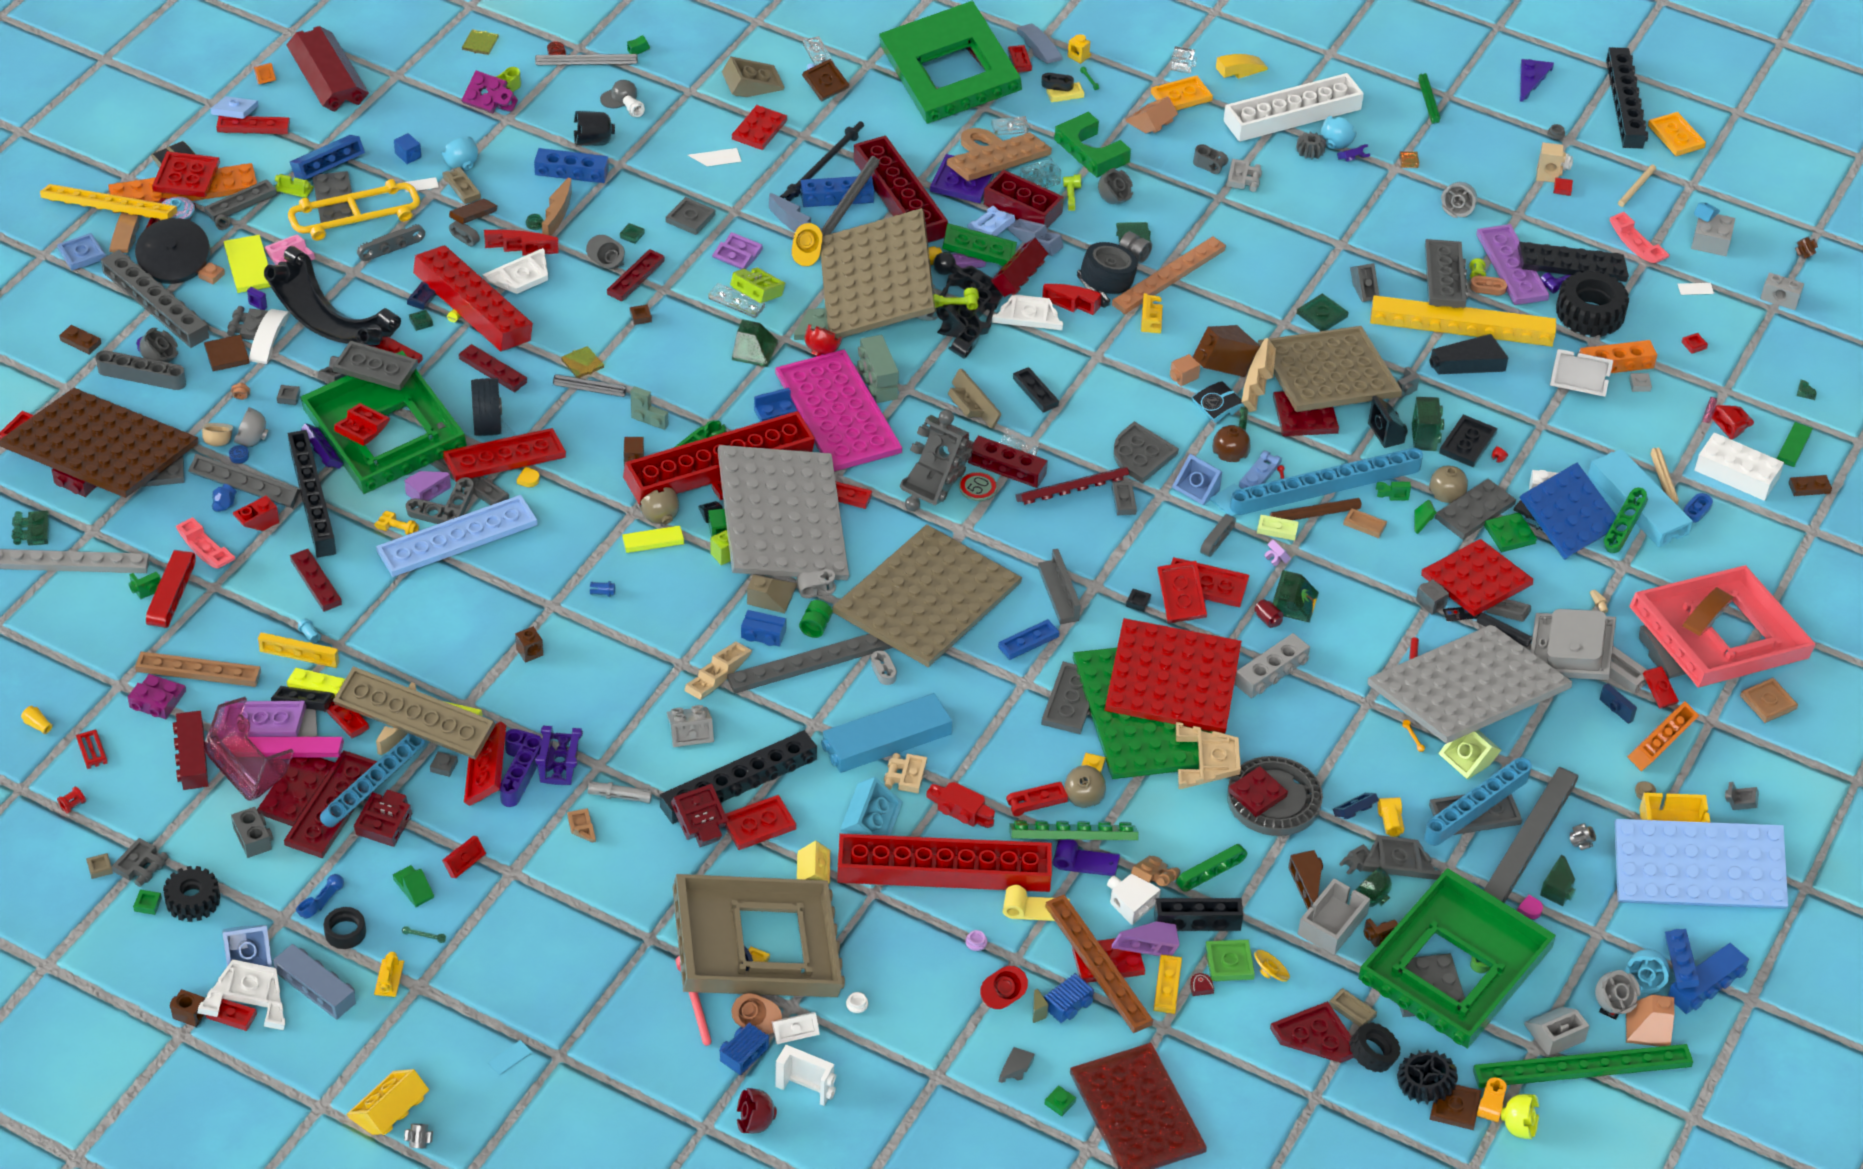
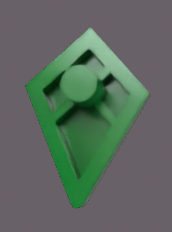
M1430 500L1425 501L1414 510V532L1417 534L1437 513Z

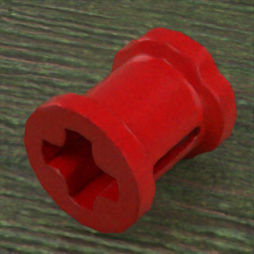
M76 786L65 796L57 798L58 804L67 814L71 812L73 807L86 802L85 796Z

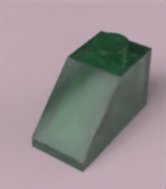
M1561 855L1543 882L1540 896L1561 906H1564L1567 899L1571 901L1576 891L1573 888L1575 878L1565 856Z

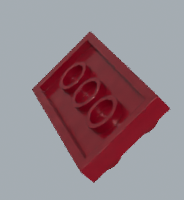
M293 757L257 808L258 813H262L264 817L293 826L335 762L321 757Z

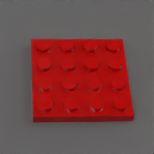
M1482 539L1422 569L1421 576L1426 580L1431 581L1433 579L1449 593L1448 597L1473 616L1533 585V578Z

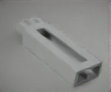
M1613 646L1610 678L1635 694L1647 684L1642 674L1647 669Z

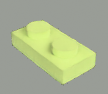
M1260 515L1257 534L1295 541L1299 522Z

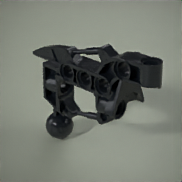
M942 252L937 254L933 260L934 269L942 275L952 274L948 276L947 285L939 295L945 297L950 286H959L964 290L976 288L979 294V299L977 300L978 308L975 310H969L967 305L958 304L943 305L936 308L937 316L943 321L937 333L955 337L956 339L948 349L965 359L975 348L980 335L988 334L993 312L997 309L1003 295L992 283V277L972 265L961 268L956 265V260L951 253ZM986 310H990L986 322L980 321L981 315Z

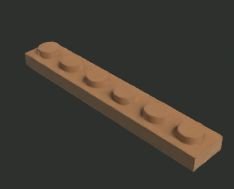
M140 652L135 665L136 672L252 687H256L261 674L260 666Z

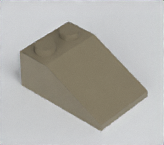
M730 56L722 70L725 81L732 95L751 97L781 91L785 88L774 65Z

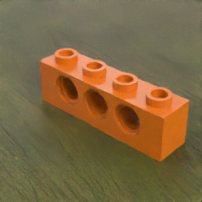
M1650 340L1580 348L1579 351L1581 354L1613 360L1611 373L1652 369L1657 359V353Z
M1684 701L1627 757L1640 771H1643L1699 715Z

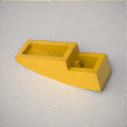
M1248 54L1224 55L1217 57L1216 69L1224 78L1235 75L1239 79L1268 69L1259 57Z

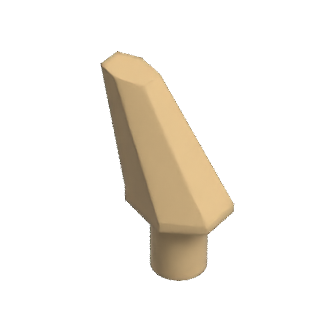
M1596 590L1590 591L1596 607H1599L1600 611L1607 613V600Z

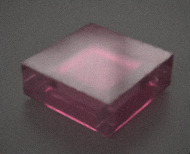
M1710 397L1702 422L1709 424L1717 404V398Z

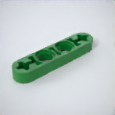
M1638 487L1629 493L1604 539L1605 549L1609 553L1619 552L1625 544L1647 504L1648 497L1645 489ZM1629 509L1636 511L1632 516L1625 515V512ZM1619 525L1627 526L1624 531H1618L1617 527ZM1616 539L1617 544L1610 546V543H1613Z
M1236 844L1183 872L1178 876L1176 884L1183 892H1187L1240 864L1247 857L1248 853L1242 845Z

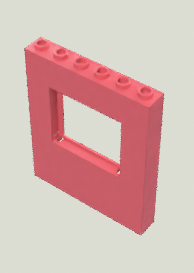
M1746 565L1635 592L1629 606L1698 688L1809 659L1816 645ZM1718 587L1734 597L1732 601L1765 639L1730 648L1712 627L1701 636H1698L1683 627V624L1708 594Z

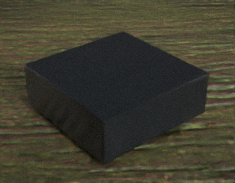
M1132 589L1126 601V607L1145 612L1151 600V594Z

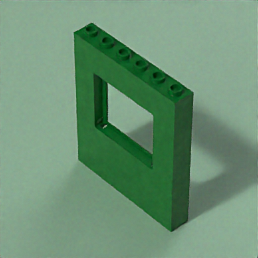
M973 0L879 33L881 48L926 124L1022 90L1020 75ZM970 46L986 72L937 89L922 63Z
M403 351L396 353L399 355L406 356V354ZM417 369L412 373L401 391L347 375L300 396L303 410L315 427H318L363 494L425 467L436 460L442 459L443 451L467 446L465 433ZM359 403L383 415L407 406L427 433L374 457L366 445L363 446L335 432L334 425L347 417V410ZM442 422L446 427L439 429L436 424Z
M1447 868L1362 964L1358 979L1366 986H1370L1378 991L1383 997L1397 1003L1400 1008L1414 1014L1419 1020L1433 1026L1438 1032L1447 1035L1456 1044L1468 1049L1553 948L1556 935ZM1435 933L1490 967V970L1462 1003H1459L1405 968Z

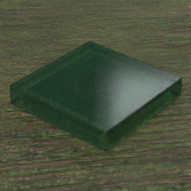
M1322 293L1298 308L1296 314L1318 330L1326 331L1347 318L1349 312Z

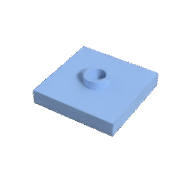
M225 96L211 108V114L244 119L258 107V101Z

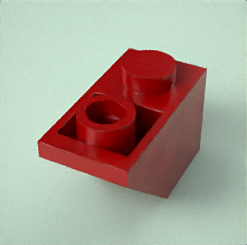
M267 495L233 512V516L244 527L264 531L279 523L277 506Z

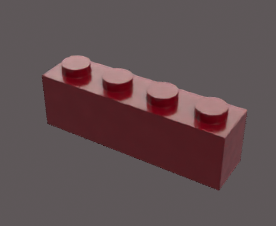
M1036 237L1023 244L991 280L1004 297L1009 294L1015 295L1021 290L1019 286L1029 281L1028 277L1037 272L1036 268L1045 263L1044 259L1048 252Z
M201 710L177 713L176 722H173L174 735L178 736V738H174L175 750H179V753L175 754L176 766H180V769L176 770L177 781L182 782L183 790L209 787Z

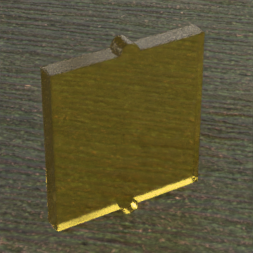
M472 29L462 46V50L474 52L475 54L489 55L499 38V34Z
M588 346L579 350H573L571 353L561 357L562 362L576 378H581L588 374L591 375L593 372L604 368V364Z

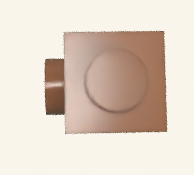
M1190 354L1171 362L1170 376L1180 386H1184L1199 378L1200 364Z

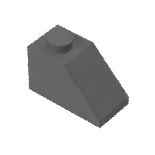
M1375 264L1350 267L1353 286L1361 301H1371L1374 295L1379 296Z

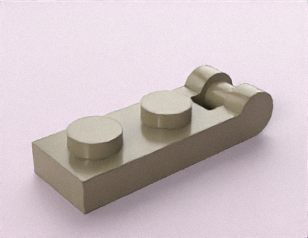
M456 167L450 172H443L445 182L449 183L464 204L481 199L480 192L461 167Z

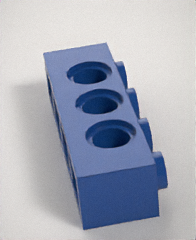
M538 148L534 160L535 175L563 179L569 177L572 180L605 183L609 171L608 156Z

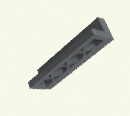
M1052 549V560L1039 562L1038 570L1059 623L1077 622L1080 617L1081 604L1059 549Z

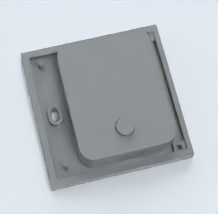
M1557 609L1553 614L1536 613L1530 652L1567 678L1609 680L1616 617L1606 616L1602 611Z

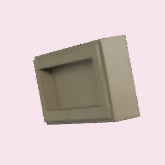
M1343 988L1329 1001L1333 1009L1359 1027L1364 1023H1370L1377 1016V1011Z

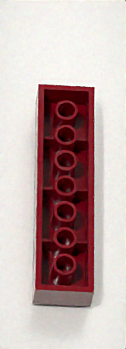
M885 135L854 144V162L861 171L872 156L879 159V165L871 175L873 186L891 214L895 216L922 208L925 214L928 243L944 238L948 220L888 137Z

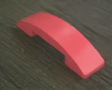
M1625 212L1610 217V222L1620 239L1637 256L1651 263H1658L1669 258V254L1659 244L1653 246L1634 228L1635 222Z
M193 517L176 525L177 531L187 545L200 559L211 567L219 569L235 560V556L225 547L220 548L204 533L203 526Z

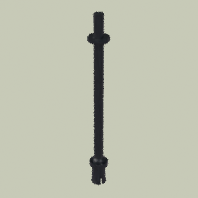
M859 121L853 128L847 127L845 129V136L796 184H790L780 197L786 198L788 201L798 197L801 193V180L811 179L850 140L856 141L859 138L858 132L864 127V123Z

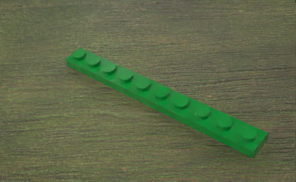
M1681 1044L1474 1065L1473 1072L1478 1088H1485L1488 1080L1495 1077L1502 1079L1506 1085L1687 1068L1692 1067L1693 1059L1688 1045Z

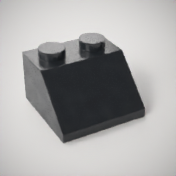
M1373 396L1368 424L1382 446L1387 448L1405 443L1408 433L1407 426L1402 423L1398 413L1394 411L1389 403L1378 396Z

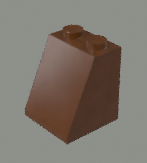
M1238 325L1208 326L1193 358L1203 368L1245 377L1260 345Z

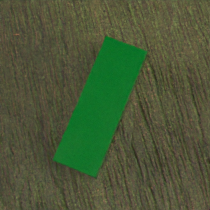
M1795 422L1777 460L1795 467L1813 428Z

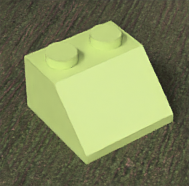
M1476 730L1445 744L1438 754L1466 779H1470L1489 767L1501 752V749L1482 732Z

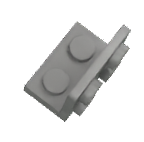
M695 705L691 709L673 708L671 711L666 712L671 726L673 747L714 742L712 717L707 707Z

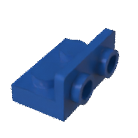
M790 388L754 397V411L760 422L797 411L791 399Z

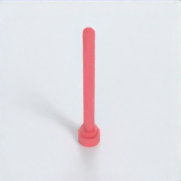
M679 956V957L676 958L675 961H676L677 969H678L679 971H681L680 956ZM689 992L702 1042L705 1046H709L711 1044V1037L698 992Z

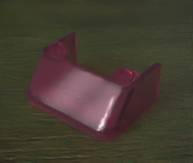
M242 697L217 706L204 748L207 756L246 800L251 801L259 798L285 776L294 751L289 749L265 757L248 738L250 723L242 715L247 698Z

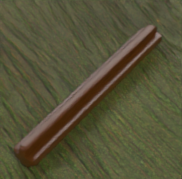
M1353 498L1271 512L1270 516L1287 520H1298L1350 511L1351 508L1357 510L1361 508L1362 503L1360 498Z

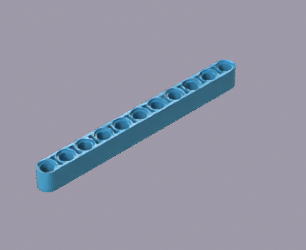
M1409 448L1238 489L1232 493L1230 509L1232 512L1237 513L1236 515H1244L1414 474L1421 469L1423 452L1418 448Z

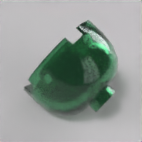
M1379 866L1377 870L1359 885L1356 891L1370 898L1369 907H1374L1378 903L1382 906L1390 899L1388 894L1392 889V882L1386 871Z

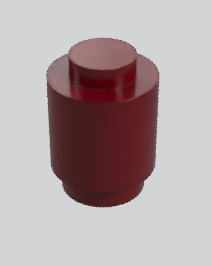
M1263 599L1256 604L1254 608L1256 615L1269 628L1278 627L1282 623L1283 613L1271 601Z

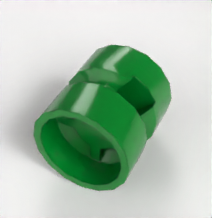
M811 601L799 623L800 630L809 637H821L833 614L832 608L824 601Z

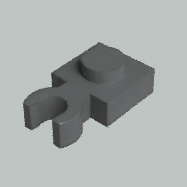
M1363 844L1350 851L1339 865L1343 866L1346 864L1350 867L1346 872L1348 875L1352 874L1356 868L1361 872V868L1370 851Z

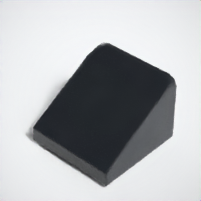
M716 501L698 506L706 523H708V510L723 509L722 505Z

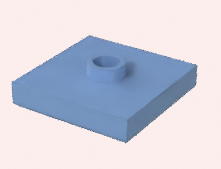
M92 233L57 244L60 254L71 271L99 262L102 258L106 257Z

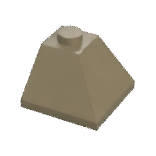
M753 574L747 587V604L785 614L796 590L797 583Z

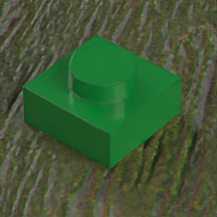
M140 889L133 905L134 912L155 915L162 899L161 893Z
M1058 1085L1045 1099L1044 1105L1060 1116H1063L1076 1103V1097Z

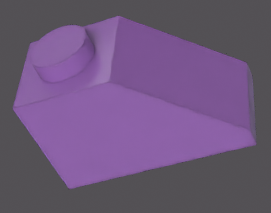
M419 471L404 480L406 495L411 499L417 498L430 501L451 488L450 474L448 472Z

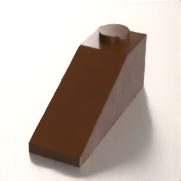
M1315 850L1291 855L1288 867L1307 910L1313 906V903L1318 898L1321 870H1323V862L1320 857H1317Z

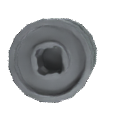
M1131 231L1125 233L1119 243L1120 246L1129 249L1140 263H1143L1149 257L1152 250V242L1140 238L1139 235Z

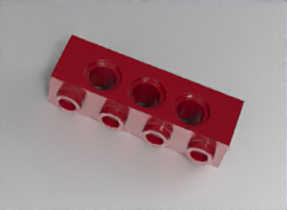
M979 435L974 441L973 452L968 460L969 464L1038 488L1047 474L1048 460Z

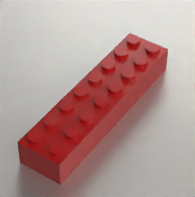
M440 246L415 255L413 273L420 280L426 282L430 289L435 290V293L456 310L460 316L500 352L531 341L533 323L447 246Z

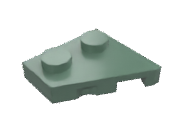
M826 308L808 309L794 332V340H805L804 336L808 324H812V329L818 326L828 330Z

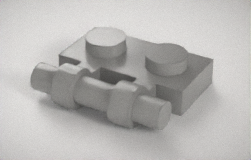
M1232 159L1227 187L1244 189L1245 185H1249L1250 191L1255 192L1260 184L1259 178L1262 175L1261 165L1256 164L1252 167L1249 166L1250 161Z

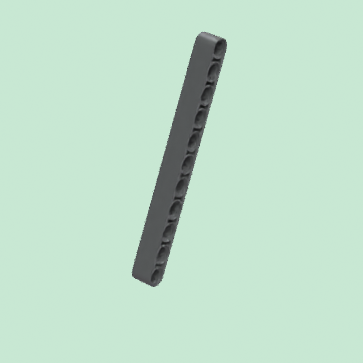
M1558 767L1484 891L1503 903L1506 902L1574 789L1579 775Z

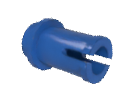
M608 581V583H590V587L598 588L590 589L591 595L601 594L608 595V597L615 595V583H611V581Z

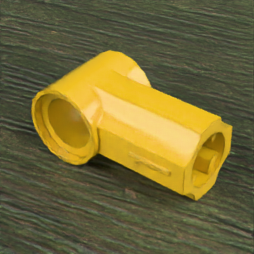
M1379 798L1377 803L1378 814L1383 818L1385 832L1390 837H1398L1404 833L1401 816V798Z

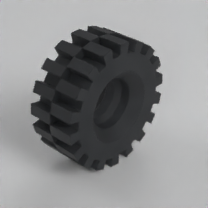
M187 866V870L183 871L180 868L178 869V874L173 872L170 875L171 879H166V885L163 887L165 903L168 912H171L174 918L178 915V919L181 921L184 918H187V922H192V918H197V921L202 920L201 916L209 917L210 911L214 913L216 906L220 904L217 878L215 879L213 873L209 874V870L206 868L201 871L200 866H196L195 869H192V866ZM188 890H199V892L195 895H184V893Z

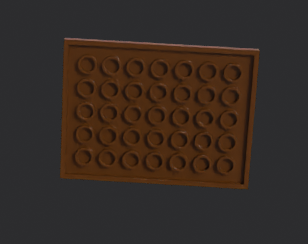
M72 388L0 439V447L124 498H127L198 444V437L76 388Z

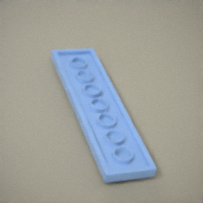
M518 495L378 545L376 549L391 576L395 577L537 525V519L523 497Z

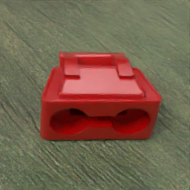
M1716 405L1712 416L1715 423L1731 440L1742 434L1748 426L1754 424L1751 417L1742 407Z

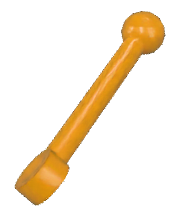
M1404 720L1402 726L1409 731L1417 744V750L1423 752L1425 746L1419 742L1410 727L1411 722Z

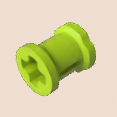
M1475 258L1470 261V279L1474 276H1480L1479 274L1486 276L1484 271L1486 264L1483 259Z

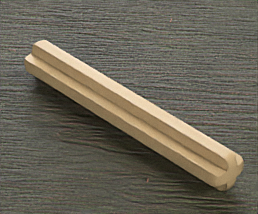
M1653 448L1650 454L1663 491L1678 505L1679 499L1660 448Z

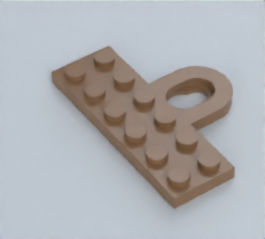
M971 128L963 131L961 134V145L969 152L948 158L947 165L964 179L971 181L1002 171L1003 169L1005 170L1051 155L1052 148L1031 132L1002 141L986 129ZM978 140V141H981V142H983V143H987V144H989V145H988V146H982V145L977 144V143L974 142V141Z

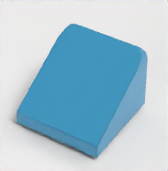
M1700 202L1694 211V215L1709 222L1719 214L1720 209L1707 202Z

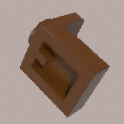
M1369 918L1365 922L1364 936L1368 941H1371L1374 947H1378L1398 923L1394 919L1376 926Z

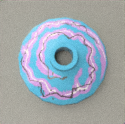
M172 197L162 202V204L177 206V213L171 218L187 220L195 212L193 202L184 197Z

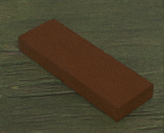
M483 198L451 210L449 217L464 224L496 212L498 205Z

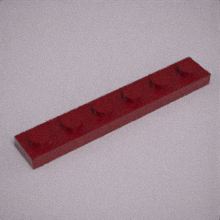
M1128 467L1117 468L1015 494L1017 502H1024V505L1035 502L1036 498L1041 497L1042 500L1053 498L1052 494L1059 493L1061 496L1070 494L1071 489L1077 488V491L1089 489L1088 485L1095 484V487L1105 485L1106 480L1112 479V482L1124 480L1123 476L1129 475Z

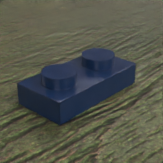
M1363 793L1332 810L1335 817L1350 819L1356 816V812L1372 808V804L1378 802L1379 799L1376 793Z

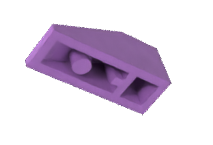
M1156 921L1120 932L1113 942L1112 948L1160 956L1161 954L1172 956L1180 944L1175 924Z

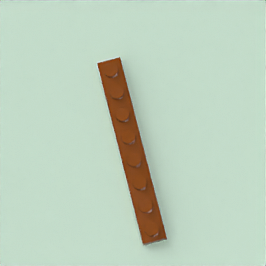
M1065 894L1047 901L1046 909L1131 1031L1136 1033L1152 1026L1153 1019Z

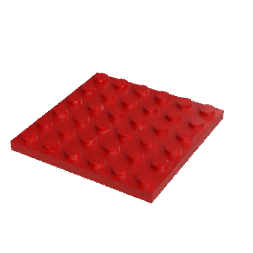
M1123 618L1104 711L1171 724L1179 722L1183 723L1185 727L1193 728L1195 726L1201 728V730L1225 734L1242 641Z

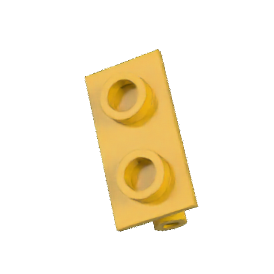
M389 952L385 959H382L374 995L396 997L404 961L398 960L395 952Z

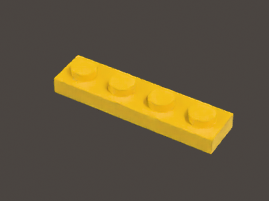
M262 632L258 637L260 652L337 668L339 664L338 649Z

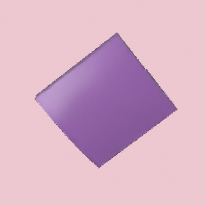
M731 232L726 241L719 244L712 257L739 269H746L761 253L763 246Z

